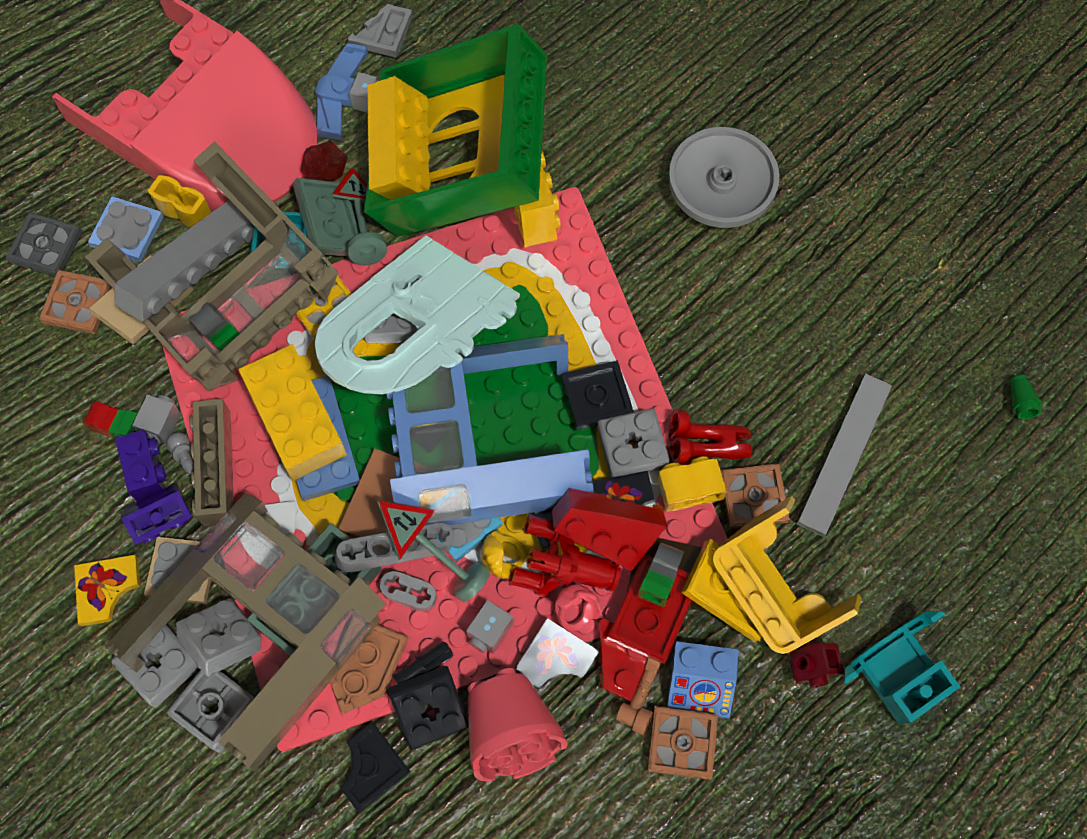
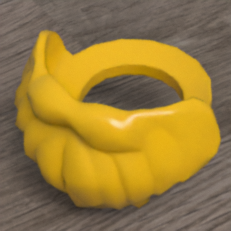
M496 530L486 536L480 556L482 563L490 569L491 574L500 579L508 580L512 567L518 566L520 568L524 564L526 553L518 539L512 536H503ZM510 542L517 547L519 559L516 563H503L504 549L501 543Z

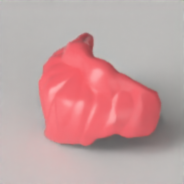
M574 583L562 589L557 598V606L559 607L558 621L562 628L570 632H576L585 627L590 619H599L601 617L598 596L589 591L587 587ZM584 599L585 603L580 619L572 624L567 623L564 618L565 609L569 608L576 600Z

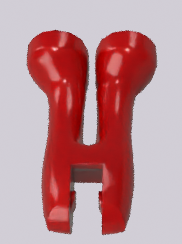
M675 409L669 426V439H673L670 445V456L674 463L679 464L686 463L690 458L699 457L731 460L750 458L753 447L749 444L736 442L749 440L752 434L749 428L738 425L696 424L690 421L687 411ZM688 439H711L717 443H700L689 441Z

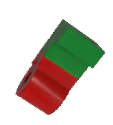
M94 401L82 423L95 432L115 439L131 433L132 425L138 413L130 410L124 411L115 407L111 408L103 403Z

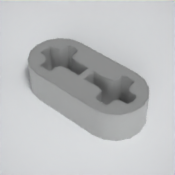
M397 571L388 572L381 578L380 590L389 601L419 612L429 611L436 604V591L428 582ZM395 579L399 580V585L405 588L406 591L395 589L393 593H390V589L387 586L388 582L394 583ZM423 590H427L430 600H424L422 604H418L417 597L412 595L411 592L421 594Z

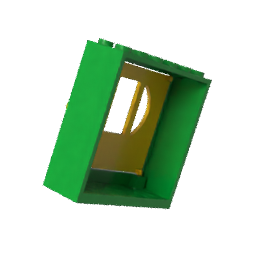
M519 23L380 70L379 81L395 76L427 96L429 104L427 110L429 127L428 146L435 142L479 130L478 151L475 160L429 173L430 181L435 182L474 171L469 179L389 200L369 190L368 175L364 212L397 237L539 201L547 54ZM471 110L479 115L477 120L432 133L440 121L456 111Z

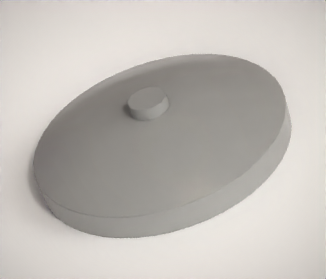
M730 127L708 128L689 136L676 149L669 168V187L677 205L694 220L719 228L738 227L758 219L771 206L779 185V168L770 149L754 135Z

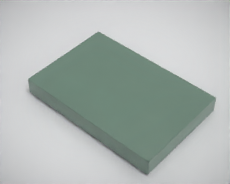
M296 178L292 184L308 239L324 255L349 256L347 251L348 243L352 237L360 232L350 200L331 197L340 183Z

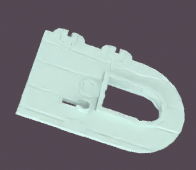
M425 235L337 305L323 319L315 339L317 360L323 371L334 382L347 389L368 394L398 392L418 384L440 366L450 368L463 361V357L458 353L465 357L472 353L474 349L472 338L484 328L497 329L506 323V318L510 319L515 315L517 311L515 301L520 297V293ZM393 313L402 319L405 318L418 329L415 334L395 350V353L389 354L380 360L366 361L357 357L353 352V349L360 340Z

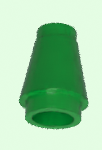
M1017 375L1012 377L1009 382L1013 413L1021 420L1032 419L1042 412L1041 407L1043 403L1027 379V376Z

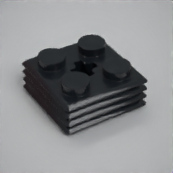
M448 666L440 667L391 686L388 689L390 699L410 750L469 728V722ZM431 704L433 710L426 711L425 706Z

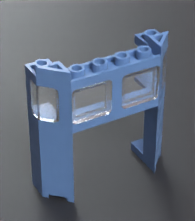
M564 334L474 347L472 353L467 357L458 353L463 357V361L458 365L450 368L440 366L418 384L398 392L387 393L388 400L393 399L394 407L388 408L391 426L396 425L397 434H392L394 453L399 452L400 461L395 462L397 478L390 479L393 502L435 510L425 525L433 523L453 525L552 510L568 488L594 492L591 472L589 471V449L477 466L464 374L555 361L557 375L568 373V342H565Z

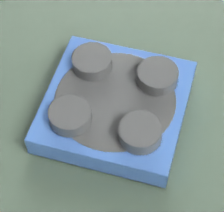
M112 196L88 243L91 247L96 248L102 241L108 238L132 260L141 262L164 215L161 211Z

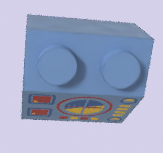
M676 641L672 651L667 708L716 714L719 718L729 719L737 680L739 650Z

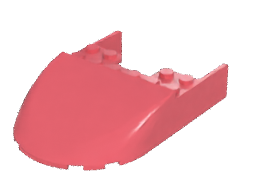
M160 0L166 16L183 27L170 42L172 54L183 62L149 98L134 89L124 90L98 116L93 117L59 94L55 93L52 96L66 121L155 180L159 175L169 176L178 181L181 187H190L199 191L204 196L211 211H215L229 199L193 160L214 141L274 203L294 190L292 183L296 178L304 179L316 156L315 150L318 136L313 113L305 99L281 69L239 31L231 32L182 0Z

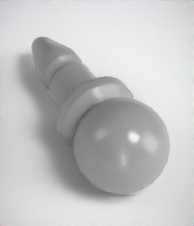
M173 433L167 439V449L176 461H180L183 469L191 474L194 471V462L191 458L189 438L184 433Z

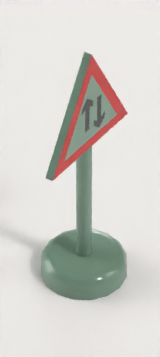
M351 167L331 197L354 200L360 233L349 241L348 255L350 260L356 264L371 265L384 258L387 253V245L381 235L367 232L361 202L366 201L367 183Z
M377 501L398 560L402 558L416 539L459 576L454 587V595L461 602L470 600L482 589L490 575V569L486 565L476 563L464 571L420 533L435 510Z

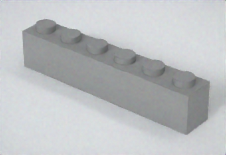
M228 200L114 284L115 306L144 322L153 314H157L172 299L178 298L190 285L196 284L208 271L214 270L221 261L228 256H232L243 244L250 242L253 238L254 225Z

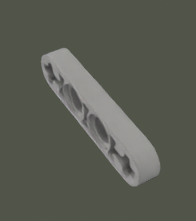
M444 523L428 524L420 531L423 536L443 553L451 549L454 531L449 525ZM389 532L341 542L336 549L335 563L342 571L355 572L435 555L415 539L419 547L414 550L407 549L402 558L398 560ZM435 535H439L441 539L445 538L444 542H440L438 538H434ZM381 544L387 547L389 552L386 555L379 556L372 551V547ZM345 552H350L351 556H355V559L350 560L348 556H345Z

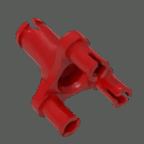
M531 514L527 516L524 524V533L549 539V551L547 553L532 548L528 555L534 559L527 558L526 566L529 569L533 568L540 571L534 572L513 566L509 575V585L533 590L534 594L544 597L559 585H569L572 581L599 589L605 588L611 592L615 590L621 575L619 564L610 562L606 558L580 552L579 547L575 546L573 540L554 531L553 521Z

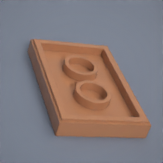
M374 449L338 528L340 531L355 538L388 532L377 501L394 503L390 479L397 478L395 462L400 461L399 457ZM415 464L416 474L430 473L429 468ZM377 545L379 547L387 549V547H385L384 545Z

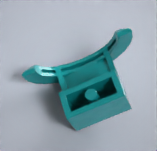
M926 611L907 622L850 662L845 667L842 682L847 684L862 672L899 725L913 722L961 687L943 661L932 662L913 635L935 623L946 614L942 611Z

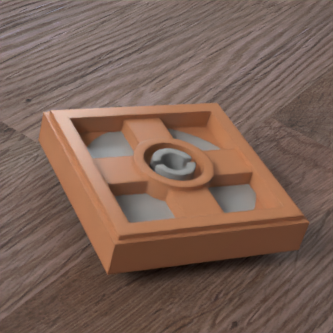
M58 270L39 320L42 324L96 334L101 321L91 314L89 308L111 290L112 287L105 279Z
M779 464L721 470L727 490L724 502L729 530L742 528L755 517L786 499ZM789 513L774 523H789Z
M655 706L647 772L711 781L718 715Z

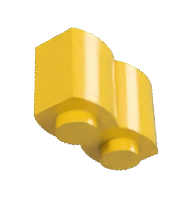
M159 175L148 189L157 209L163 215L180 219L189 228L211 213L204 196L199 191L190 187H181L178 181L169 176Z
M699 457L692 460L689 465L670 463L665 465L658 473L657 481L666 512L723 500L727 493L717 459Z

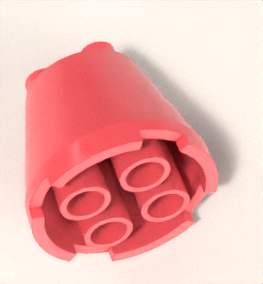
M505 668L500 670L496 677L486 681H477L468 686L470 764L476 779L483 782H493L495 776L512 775L513 779L521 778L556 761L554 754L560 749H567L568 743L563 729L527 676L515 673L513 668Z

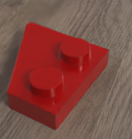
M600 618L597 623V628L600 629V648H598L599 661L601 663L600 688L630 702L642 677L648 657L608 640L607 636L613 623Z

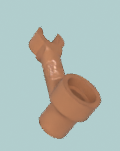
M648 658L640 683L630 704L623 702L616 717L617 721L633 727L632 731L643 736L649 728L654 712L642 706L652 686L651 684L662 663Z

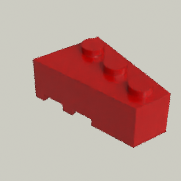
M572 488L567 489L552 510L553 529L555 532L631 571L667 527L663 506L653 504V507L635 504V501L628 499L622 502L607 499L606 495Z

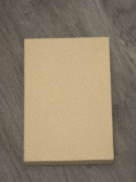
M151 255L148 256L143 262H145L147 259H149V258L152 257V256H151ZM192 285L185 289L178 298L172 299L170 302L177 306L193 291ZM113 288L89 308L92 315L133 345L149 331L142 321L115 306V290Z

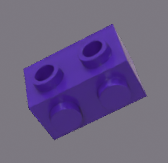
M144 429L115 438L128 493L139 502L166 489L164 481H167V476L163 465L159 464L157 455L160 454V448L156 438H151Z
M177 484L121 510V520L135 545L141 542L152 541L161 532L169 528H178L187 523L188 519L192 518L191 510Z

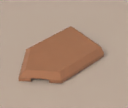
M351 615L332 658L336 664L367 629V626L353 615ZM380 625L376 626L330 681L342 714L385 696L409 640L408 636Z

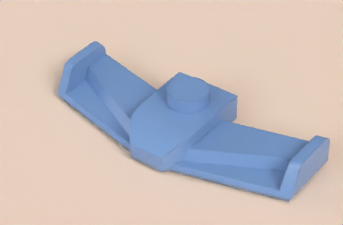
M347 43L327 75L318 81L315 90V96L317 97L318 137L343 141L342 105L352 107L349 96L355 78L352 77L364 58H367V47Z

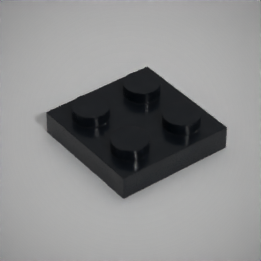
M618 360L562 374L561 379L577 431L598 426V421L602 419L634 413Z

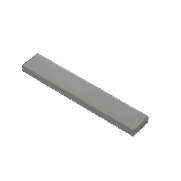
M865 373L796 525L825 537L892 385Z

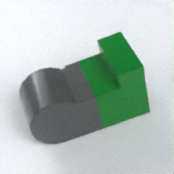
M208 302L203 305L197 314L189 317L196 328L211 340L220 351L240 334L226 315Z
M662 542L660 543L639 590V598L661 607L665 606L684 551Z

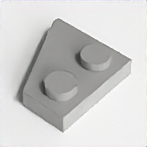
M387 4L379 11L377 16L371 17L364 23L365 28L356 36L352 33L348 38V43L363 45L367 47V51L396 58L413 18L412 10Z

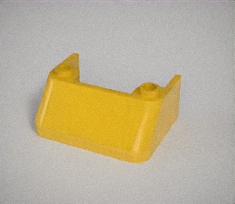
M793 496L788 497L752 519L722 543L713 556L715 568L761 636L773 651L781 654L795 650L856 616L862 599L859 593L834 607H831L828 601L817 593H808L797 599L764 549L775 541L777 527L774 522L790 513L795 502Z

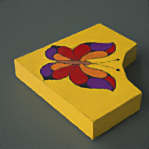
M136 555L74 565L78 625L82 627L112 621L113 610L118 600L129 590L140 587L139 563Z

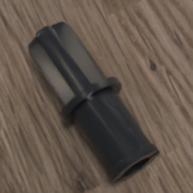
M441 642L421 657L416 655V660L397 673H394L393 678L399 684L428 673L453 658L454 654L446 642Z

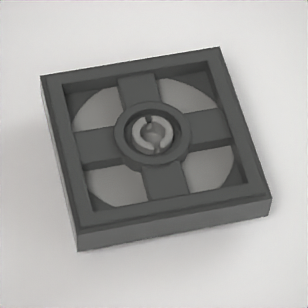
M29 212L5 259L11 264L56 276L58 270L63 271L83 231L80 226Z

